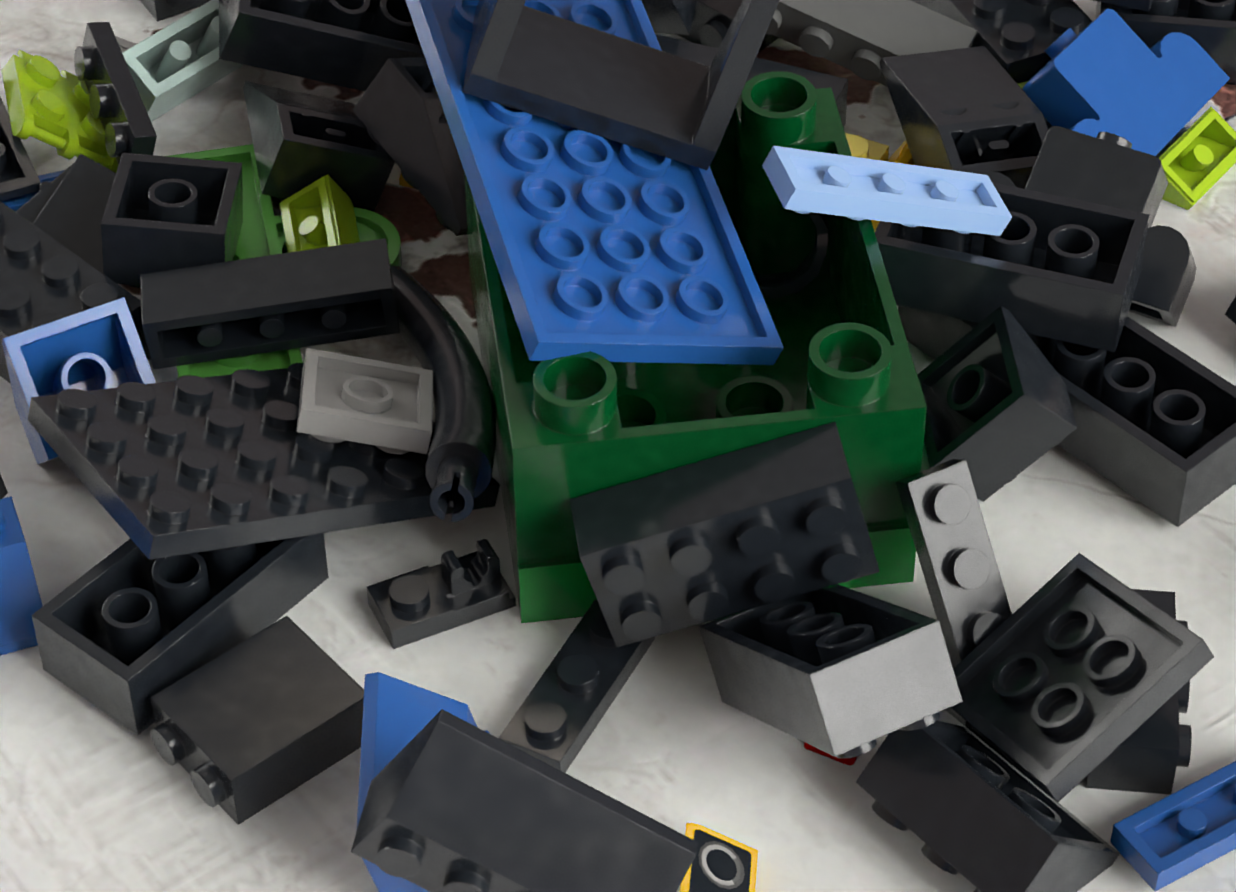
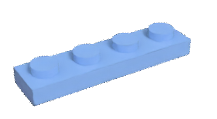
M773 146L762 165L784 209L801 214L813 212L844 216L857 221L868 219L900 223L907 227L924 226L953 230L961 234L979 233L1001 236L1012 218L988 175Z

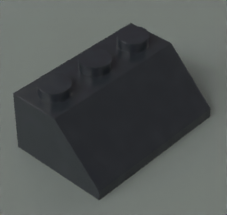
M936 721L921 729L912 731L898 729L889 733L856 781L861 788L875 799L871 807L880 818L899 830L907 831L909 828L925 842L921 849L924 856L950 874L957 875L958 872L976 887L973 892H1077L1112 866L1120 855L1118 851L1065 807L1057 803L964 726Z

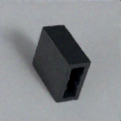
M288 616L283 617L150 697L156 725L155 728L151 729L150 733L152 741L161 757L172 766L179 763L190 774L192 783L202 800L210 807H215L219 804L238 825L361 748L364 689Z

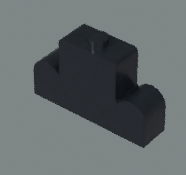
M1060 126L1051 127L1047 131L1025 189L1150 214L1142 270L1129 312L1176 327L1195 280L1196 265L1188 242L1179 231L1169 226L1157 225L1151 227L1168 185V178L1161 160L1156 156L1131 149V142L1109 132H1098L1095 138ZM987 171L980 173L988 175L991 182L1016 187L1009 177L1000 172Z

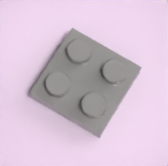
M307 348L302 369L297 432L311 434L314 438L328 443H340L346 440L375 445L380 450L391 454H405L408 452L427 454L432 435L433 370Z

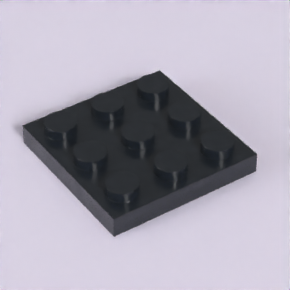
M1078 553L953 668L963 702L945 710L1058 803L1210 662L1214 655L1201 637L1088 558Z

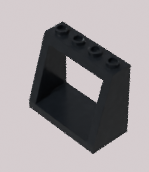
M480 0L474 15L463 92L708 170L719 148L780 0H743L710 67L524 6L526 0Z

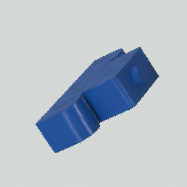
M1106 9L1080 33L1076 34L1071 28H1068L1044 51L1051 60L1023 86L1022 90L1039 108L1052 126H1060L1095 138L1098 132H1109L1131 142V149L1156 156L1227 83L1230 77L1199 43L1189 35L1181 32H1171L1149 49L1113 9Z

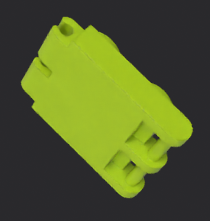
M22 50L17 52L19 57L13 54L1 70L12 134L23 140L31 136L56 147L57 154L68 160L82 154L116 173L118 162L115 157L111 158L107 153L105 130L100 119H95L91 113L89 91L85 81L78 80L76 75L66 70H62L60 73L51 61L42 56H33Z

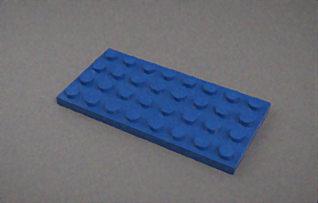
M405 0L529 360L545 361L591 351L603 356L609 362L774 365L784 347L710 166L708 170H704L464 93L463 87L474 15L480 0ZM641 0L525 1L524 6L662 51Z

